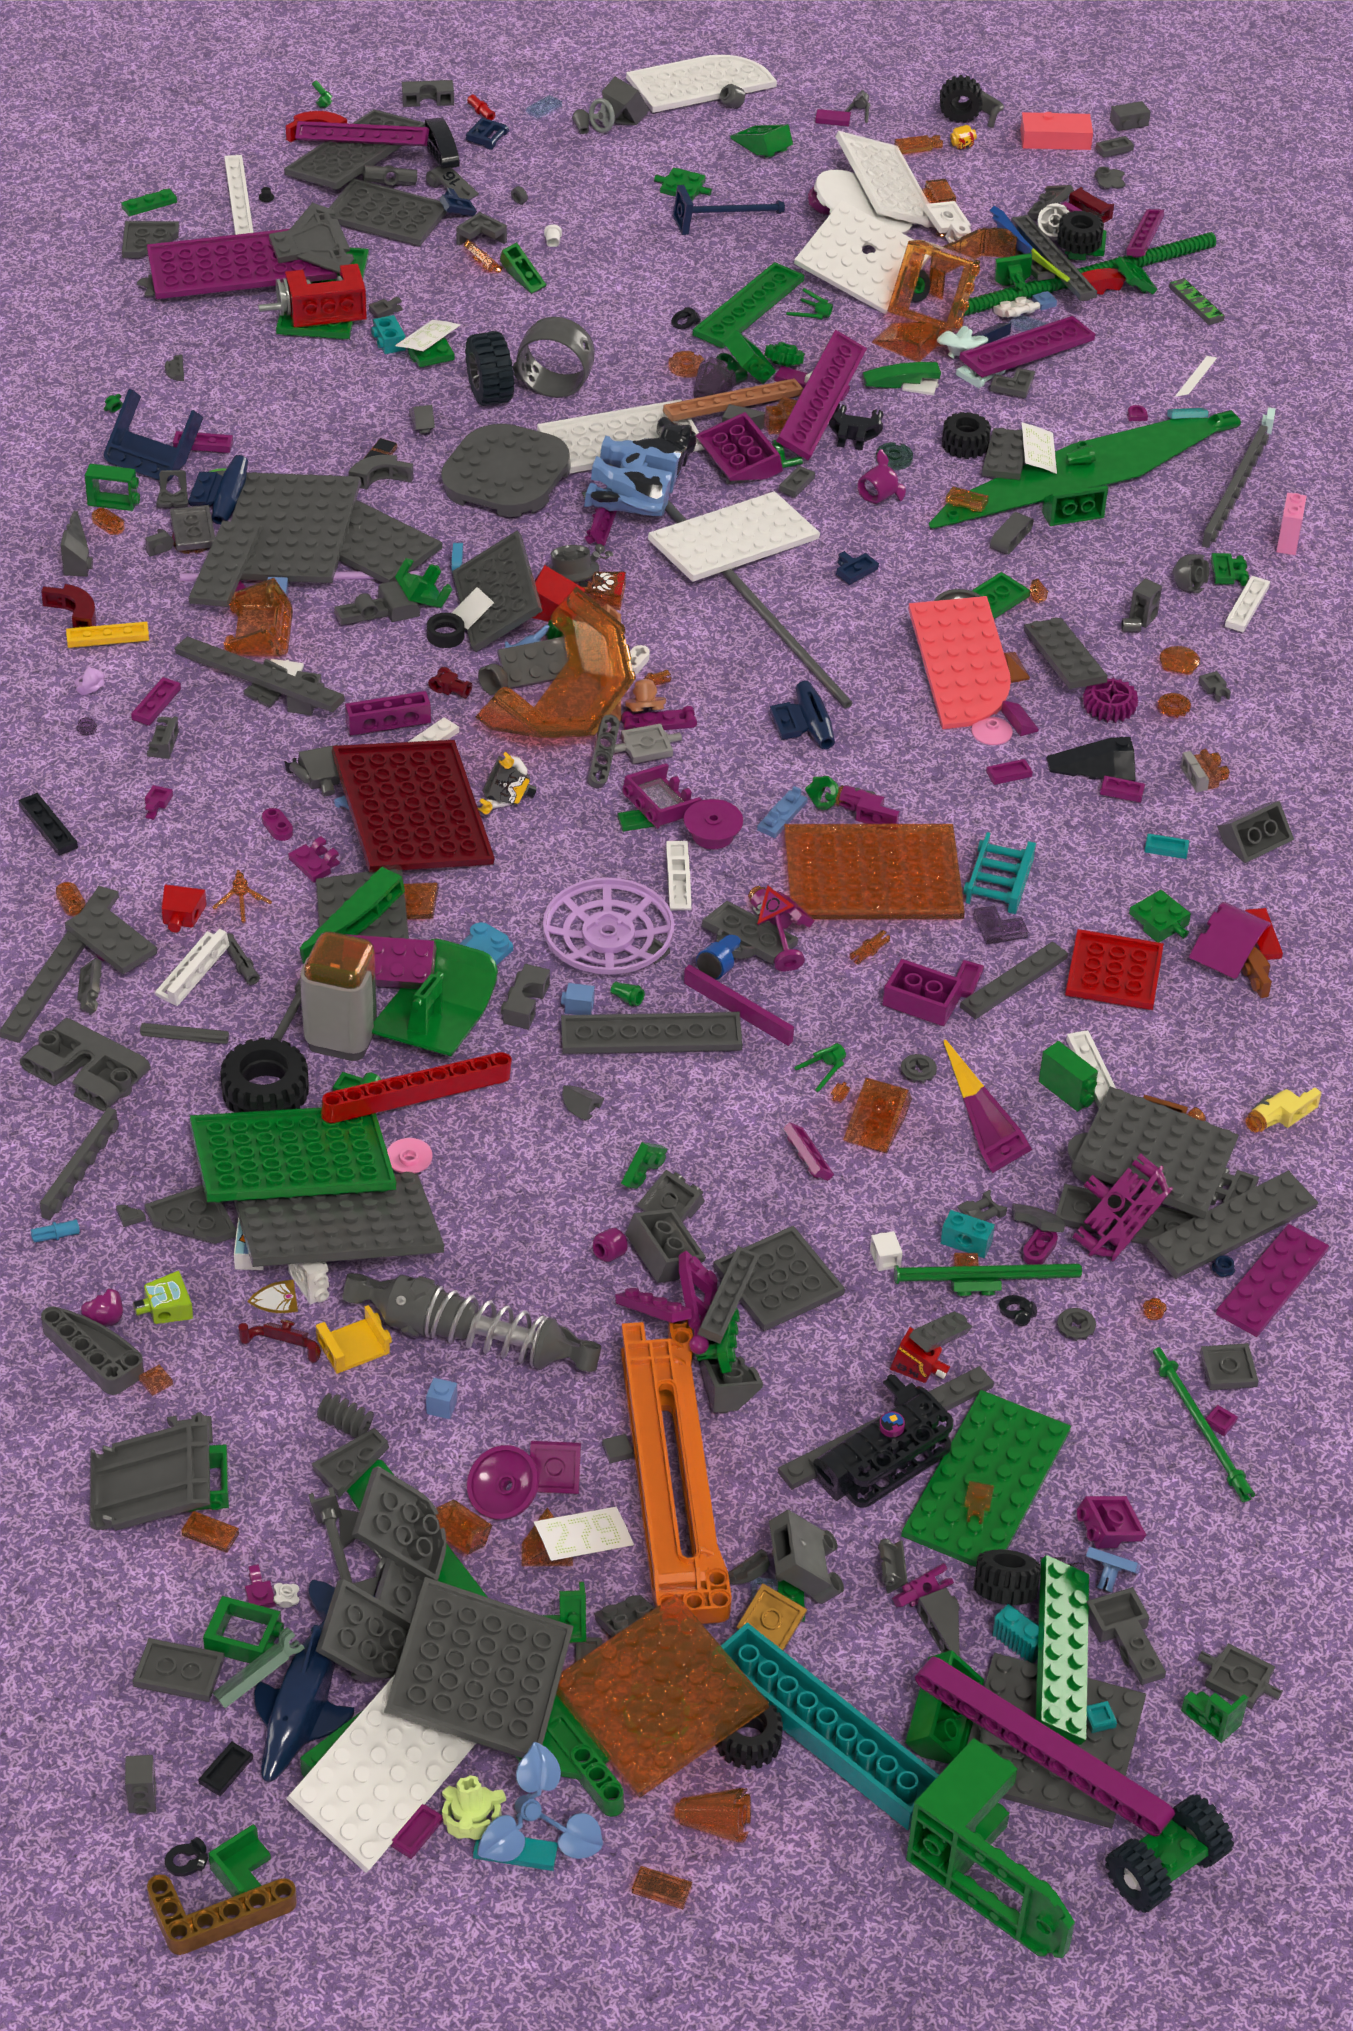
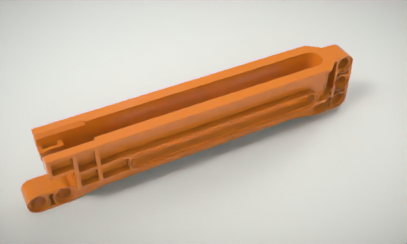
M688 1319L674 1323L668 1322L669 1339L646 1340L644 1322L622 1323L624 1347L621 1348V1360L651 1591L655 1609L661 1613L663 1621L661 1625L663 1626L725 1622L730 1617L732 1596L728 1570L716 1538L691 1367L693 1352L689 1347V1343L693 1337L692 1328L688 1324ZM662 1411L670 1412L673 1418L692 1554L690 1558L683 1556L681 1553Z

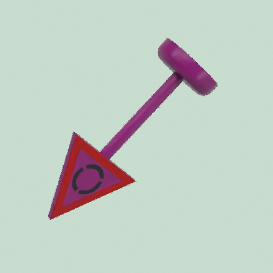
M767 885L757 925L775 918L784 950L775 957V968L782 972L796 970L804 964L805 958L801 951L789 949L780 918L781 914L795 908V906Z

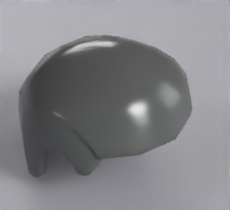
M494 663L479 669V682L486 693L494 695L507 689V673L501 666Z

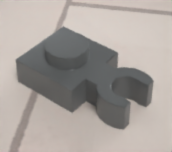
M1217 671L1199 676V684L1208 694L1214 693V698L1217 702H1221L1222 696L1230 699L1231 691L1226 688V681Z

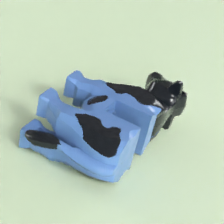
M662 417L657 423L656 432L659 438H644L637 441H614L605 435L600 457L596 456L592 466L591 480L607 485V489H602L596 484L590 483L586 491L584 507L593 505L595 507H604L608 511H623L641 517L663 516L668 505L669 493L673 492L681 468L686 465L688 455L694 451L696 446V433L692 431V426L673 423L669 418Z

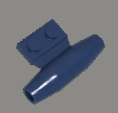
M235 455L223 476L217 472H199L188 500L189 505L194 507L213 504L212 521L221 525L222 521H228L235 510L238 498L246 482L248 459L242 455Z
M801 681L796 685L798 704L786 702L770 706V713L781 740L799 737L808 730L821 749H829L835 744L832 722L822 698L809 681Z

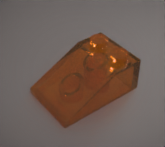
M927 322L892 323L872 343L915 362H920L938 346L937 338L939 337L940 328Z
M865 1078L843 1140L887 1154L905 1120L912 1101L909 1090Z

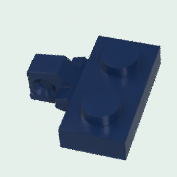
M448 188L446 193L442 194L439 199L444 210L448 213L453 212L463 216H474L477 212L472 202L468 199L459 198L454 189Z
M844 551L838 555L837 563L840 567L837 568L836 575L850 585L878 570L879 563L867 553L857 558H852Z

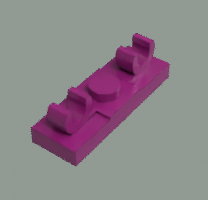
M597 507L594 509L596 513L592 515L594 518L592 527L587 530L588 536L584 538L588 544L596 541L597 544L604 546L617 511H608L604 507Z

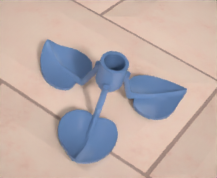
M533 1742L516 1770L518 1785L524 1791L530 1792L527 1795L520 1796L515 1802L514 1807L517 1813L516 1819H518V1824L516 1825L515 1819L510 1815H502L495 1818L481 1837L478 1846V1855L480 1857L500 1862H508L517 1858L525 1846V1836L519 1831L523 1826V1819L534 1821L541 1818L563 1831L557 1842L558 1847L565 1855L571 1858H588L602 1848L601 1829L596 1819L586 1813L574 1814L568 1819L566 1827L541 1812V1805L534 1798L540 1796L542 1790L551 1791L555 1789L561 1776L557 1759L543 1745Z

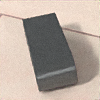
M1014 512L995 532L990 542V548L1009 555L1031 531L1034 519Z

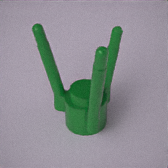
M803 288V292L820 301L815 303L804 298L800 299V301L814 306L817 314L786 312V315L811 317L822 320L823 317H830L833 304Z
M838 1043L814 1052L813 1058L794 1068L799 1070L821 1059L827 1065H834L817 1086L816 1092H819L834 1073L844 1065L842 1060L845 1059L846 1052L842 1045Z

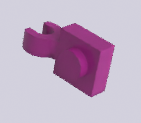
M155 785L151 787L145 796V810H148L146 818L154 820L158 808H166L173 797V789Z
M259 1564L248 1566L251 1585L245 1586L248 1603L267 1608L276 1607L270 1580L262 1582Z

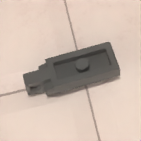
M94 958L80 969L77 1000L80 1001V1009H83L89 1015L93 1014L98 1007L96 998H98L100 992L102 961Z

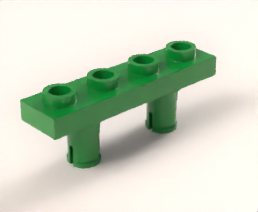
M738 1308L734 1312L721 1343L709 1344L708 1350L705 1353L696 1354L698 1362L718 1358L721 1372H732V1363L736 1362L734 1350L737 1348L736 1335L739 1334L737 1322H740Z

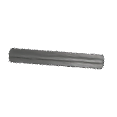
M142 1023L140 1027V1034L147 1037L228 1044L229 1032L224 1030Z

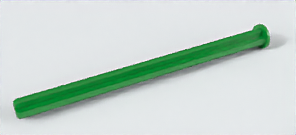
M1080 1264L899 1268L898 1265H895L894 1267L895 1284H899L902 1281L1077 1278L1082 1276V1266Z

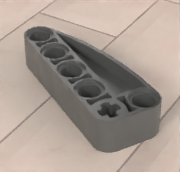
M52 1306L42 1311L41 1320L45 1336L105 1393L117 1395L144 1376L142 1354L115 1332L98 1322L66 1309Z

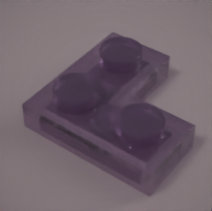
M995 905L974 909L973 915L986 945L1028 938V930L1022 917L1001 920Z

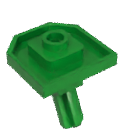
M1031 253L995 259V281L1003 286L1015 285L1018 289H1022L1026 285L1025 280L1031 276Z

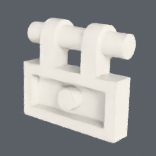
M1017 297L1015 301L1000 302V305L993 306L994 314L1001 317L1016 318L1023 313H1034L1035 310L1040 309V303H1034L1026 299V297Z

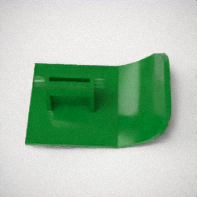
M431 939L434 940L437 947L434 974H430L419 989L400 988L375 1019L372 1034L452 1056L484 1014L496 985L498 969L491 955L484 951L442 939Z

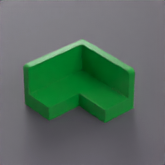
M579 1582V1590L559 1591L560 1615H541L574 1626L569 1643L586 1642V1593L584 1582Z
M1190 1691L1184 1697L1181 1711L1222 1744L1242 1725L1249 1697L1243 1694L1236 1702L1230 1705L1216 1693L1209 1697L1203 1691L1197 1695Z
M254 1824L208 1853L210 1870L232 1897L262 1886L251 1872L271 1860V1854L258 1839V1830Z

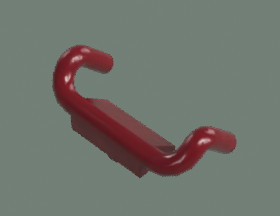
M282 1319L280 1321L282 1325L269 1322L263 1326H255L248 1329L246 1323H241L238 1326L239 1338L242 1344H248L253 1337L260 1335L307 1348L308 1360L311 1363H316L320 1358V1346L316 1341L308 1338V1332L291 1328L295 1325L292 1321Z

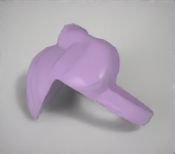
M88 666L85 673L74 682L77 687L76 691L81 695L96 692L104 685V673L99 669Z

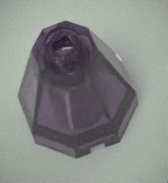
M713 357L708 358L707 361H702L699 365L695 381L694 398L728 392L736 384L735 372L732 369L730 371L727 369L728 364L725 361Z

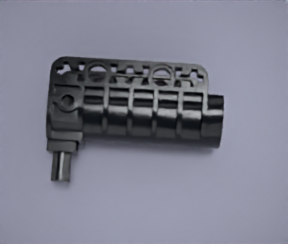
M895 1374L888 1375L883 1384L894 1395L895 1408L891 1411L901 1414L905 1420L903 1433L897 1437L885 1436L880 1431V1418L816 1458L813 1462L814 1471L820 1484L836 1501L846 1496L857 1507H869L941 1460L951 1450V1440L948 1435L953 1429L952 1416L925 1388L921 1386L916 1387L912 1382L905 1386ZM939 1421H940V1422H945V1421H946V1426H944V1425H942V1424L939 1425ZM937 1442H938L939 1444H943V1443H944V1444H945V1445H944V1448H942V1447H940V1446L937 1447V1448H935V1447H936V1443H937ZM923 1453L928 1459L917 1461L915 1457ZM900 1468L902 1470L906 1468V1473H897V1469ZM883 1478L889 1484L885 1487H880L876 1485V1482ZM858 1493H861L862 1495H865L867 1493V1499H864L863 1497L858 1499Z

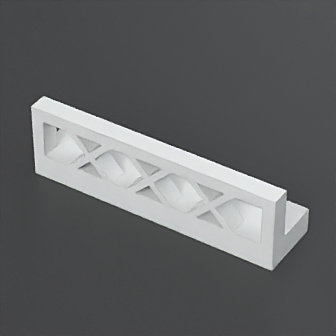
M219 929L215 934L207 931L155 991V995L178 1006L230 946L227 932Z

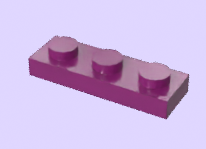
M176 431L173 447L177 448L183 431ZM197 433L191 450L230 453L233 435Z
M162 677L131 713L132 720L150 726L181 690V683Z
M789 1122L783 1129L788 1135V1141L799 1151L797 1153L798 1156L809 1166V1173L817 1179L820 1177L829 1181L834 1176V1173L804 1128Z

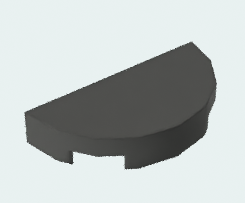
M183 354L173 356L174 359L166 361L165 373L170 379L184 381Z
M760 1549L728 1572L730 1584H744L762 1576L770 1566L767 1552Z

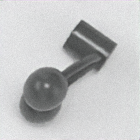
M596 544V551L591 554V560L596 562L599 557L608 559L610 556H613V552L606 551L605 555L608 557L600 556L601 553H604L605 547L602 544Z

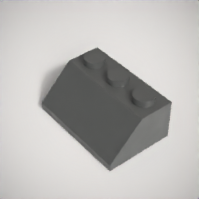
M1280 800L1260 805L1217 826L1224 845L1244 863L1294 840Z
M674 1209L633 1214L625 1235L657 1283L680 1279L679 1255L684 1251L697 1257L701 1263L705 1261L706 1256Z

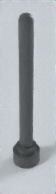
M300 979L295 985L296 995L273 1038H277L280 1042L301 1004Z

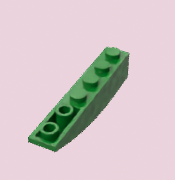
M383 867L372 874L362 887H359L307 941L303 942L299 948L303 964L307 958H311V962L327 955L345 944L346 934L358 935L377 920L405 892L402 876Z

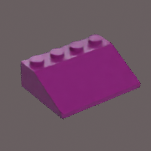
M746 412L696 434V439L730 481L767 479L783 472L780 454Z

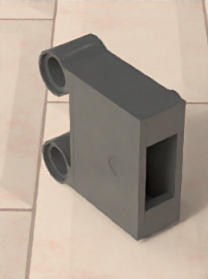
M790 1510L784 1511L769 1521L773 1547L772 1555L776 1569L775 1578L777 1581L785 1580L812 1596L819 1604L829 1601L844 1591V1584L839 1575L835 1572L828 1574L825 1556L836 1551L838 1548L837 1541L830 1531L820 1529Z

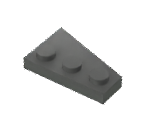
M1072 185L1046 186L1045 194L1042 193L1039 196L1040 201L1034 203L1027 213L1032 220L1038 219L1040 211L1047 205L1060 204L1068 199L1070 193L1074 191Z
M373 1428L313 1462L312 1468L329 1488L333 1487L335 1494L340 1498L389 1449V1444Z

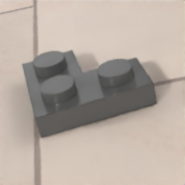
M1017 368L1013 378L995 374L990 391L1026 398L1035 378V371Z

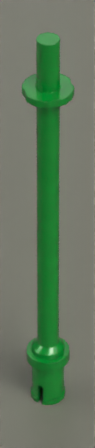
M1160 1347L1155 1348L1153 1354L1161 1365L1158 1374L1161 1377L1169 1378L1228 1473L1227 1483L1233 1486L1242 1502L1250 1501L1251 1497L1255 1496V1492L1247 1482L1245 1472L1236 1469L1176 1373L1179 1366L1178 1363L1173 1360L1169 1361Z

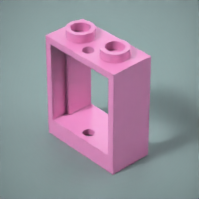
M1287 493L1276 552L1296 555L1306 495Z

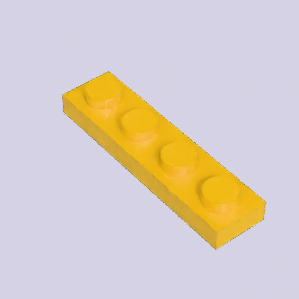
M147 621L66 629L68 648L149 641Z

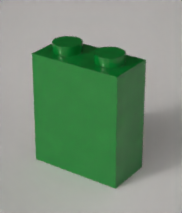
M1057 1041L1043 1051L1038 1082L1078 1112L1084 1107H1089L1095 1099L1094 1093L1097 1085L1098 1070L1060 1041Z

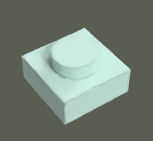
M1268 407L1267 415L1263 414L1261 425L1268 427L1267 434L1272 433L1276 408Z

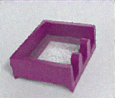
M667 763L625 776L622 793L657 829L661 825L683 819L686 810L692 804L702 800L700 797L691 799L692 792L690 788L683 789L680 793L678 791L680 783L678 776L671 777L670 781L666 779L669 767Z

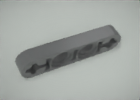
M605 715L598 727L587 777L589 785L596 789L602 788L605 785L610 772L620 726L619 720L613 715ZM607 722L611 723L612 727L609 732H606L608 728ZM607 739L610 742V746H603L600 740ZM597 757H604L607 763L600 764L597 761ZM598 771H601L599 775L600 781H597L595 777Z

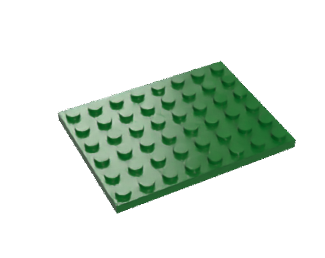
M322 1107L190 1115L189 1123L207 1202L219 1203L232 1200L245 1201L248 1199L292 1198L294 1196L338 1195L341 1193L396 1190L395 1175L376 1113L336 1123H328L322 1119Z

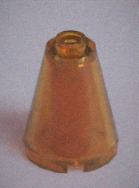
M736 1788L682 1797L680 1803L675 1805V1818L679 1819L680 1825L736 1843H744L749 1833L743 1832L746 1823L750 1824L751 1822L750 1794H745L748 1790L747 1788Z

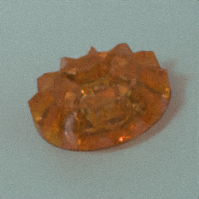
M1167 693L1160 697L1158 708L1161 709L1162 714L1178 718L1179 715L1185 716L1186 713L1190 712L1191 703L1184 695Z

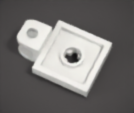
M956 202L925 204L923 210L939 233H946L945 237L953 247L965 246L966 240L963 235H970L971 224Z

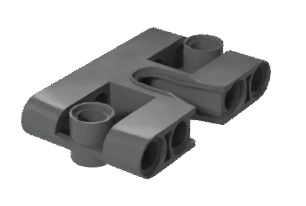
M64 1018L52 1030L42 1032L38 1038L39 1044L34 1045L20 1058V1064L25 1071L53 1086L68 1079L82 1067L73 1080L76 1088L74 1097L101 1111H106L119 1098L130 1095L132 1086L151 1068L148 1060L142 1055L70 1018Z

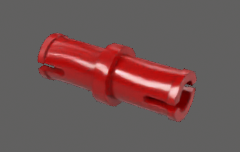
M474 94L468 97L467 103L475 109L476 113L481 114L486 119L494 120L496 113L488 107L486 102L481 101Z

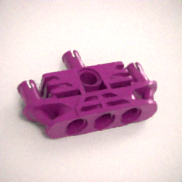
M1141 1153L1137 1159L1144 1165L1135 1159L1132 1166L1149 1178L1148 1182L1140 1179L1138 1174H1134L1128 1168L1111 1189L1094 1175L1089 1180L1096 1187L1088 1181L1084 1184L1083 1187L1087 1188L1101 1200L1084 1223L1087 1226L1090 1225V1228L1093 1231L1096 1230L1097 1234L1102 1238L1097 1240L1082 1226L1077 1231L1084 1238L1076 1232L1072 1236L1073 1239L1090 1251L1088 1256L1112 1257L1111 1261L1114 1262L1173 1190V1187L1168 1188L1167 1180L1162 1172L1164 1169L1163 1165L1158 1168ZM1156 1181L1162 1189V1194L1152 1189ZM1143 1185H1145L1146 1188L1144 1189V1191L1134 1201L1132 1198L1140 1190V1188ZM1111 1196L1121 1198L1122 1203L1118 1208H1111L1108 1205V1200ZM1126 1199L1132 1205L1125 1212V1214L1121 1218H1119L1115 1213L1121 1212L1124 1209ZM1114 1220L1118 1221L1107 1236L1103 1234ZM1109 1241L1117 1248L1114 1251L1103 1246Z

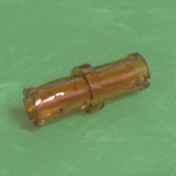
M881 930L871 939H866L863 941L862 946L850 953L851 960L859 956L853 961L859 965L870 955L874 956L878 949L890 942V936L887 935L881 939L887 934L886 931Z

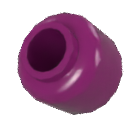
M609 1228L595 1236L593 1239V1252L597 1258L604 1262H611L626 1253L628 1248L627 1238L619 1229Z

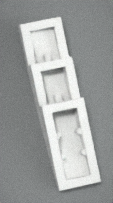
M666 841L669 908L671 911L691 910L688 841Z

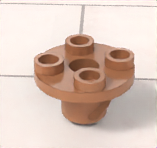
M649 679L636 681L635 688L633 689V694L636 698L625 701V706L629 707L632 712L643 711V707L660 710L664 709V704H666L665 697H655L657 687L654 681Z

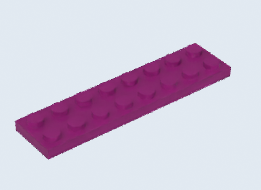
M1070 316L974 349L960 352L959 359L983 378L1094 341L1096 334L1074 316Z

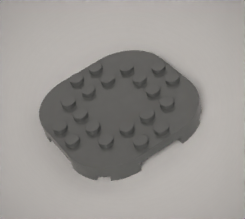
M512 424L486 425L469 433L445 462L441 471L443 489L446 492V496L458 505L464 506L466 502L494 508L497 509L498 516L519 517L522 516L521 513H527L530 510L534 513L549 502V494L560 479L568 477L571 470L570 453L564 441L554 435Z

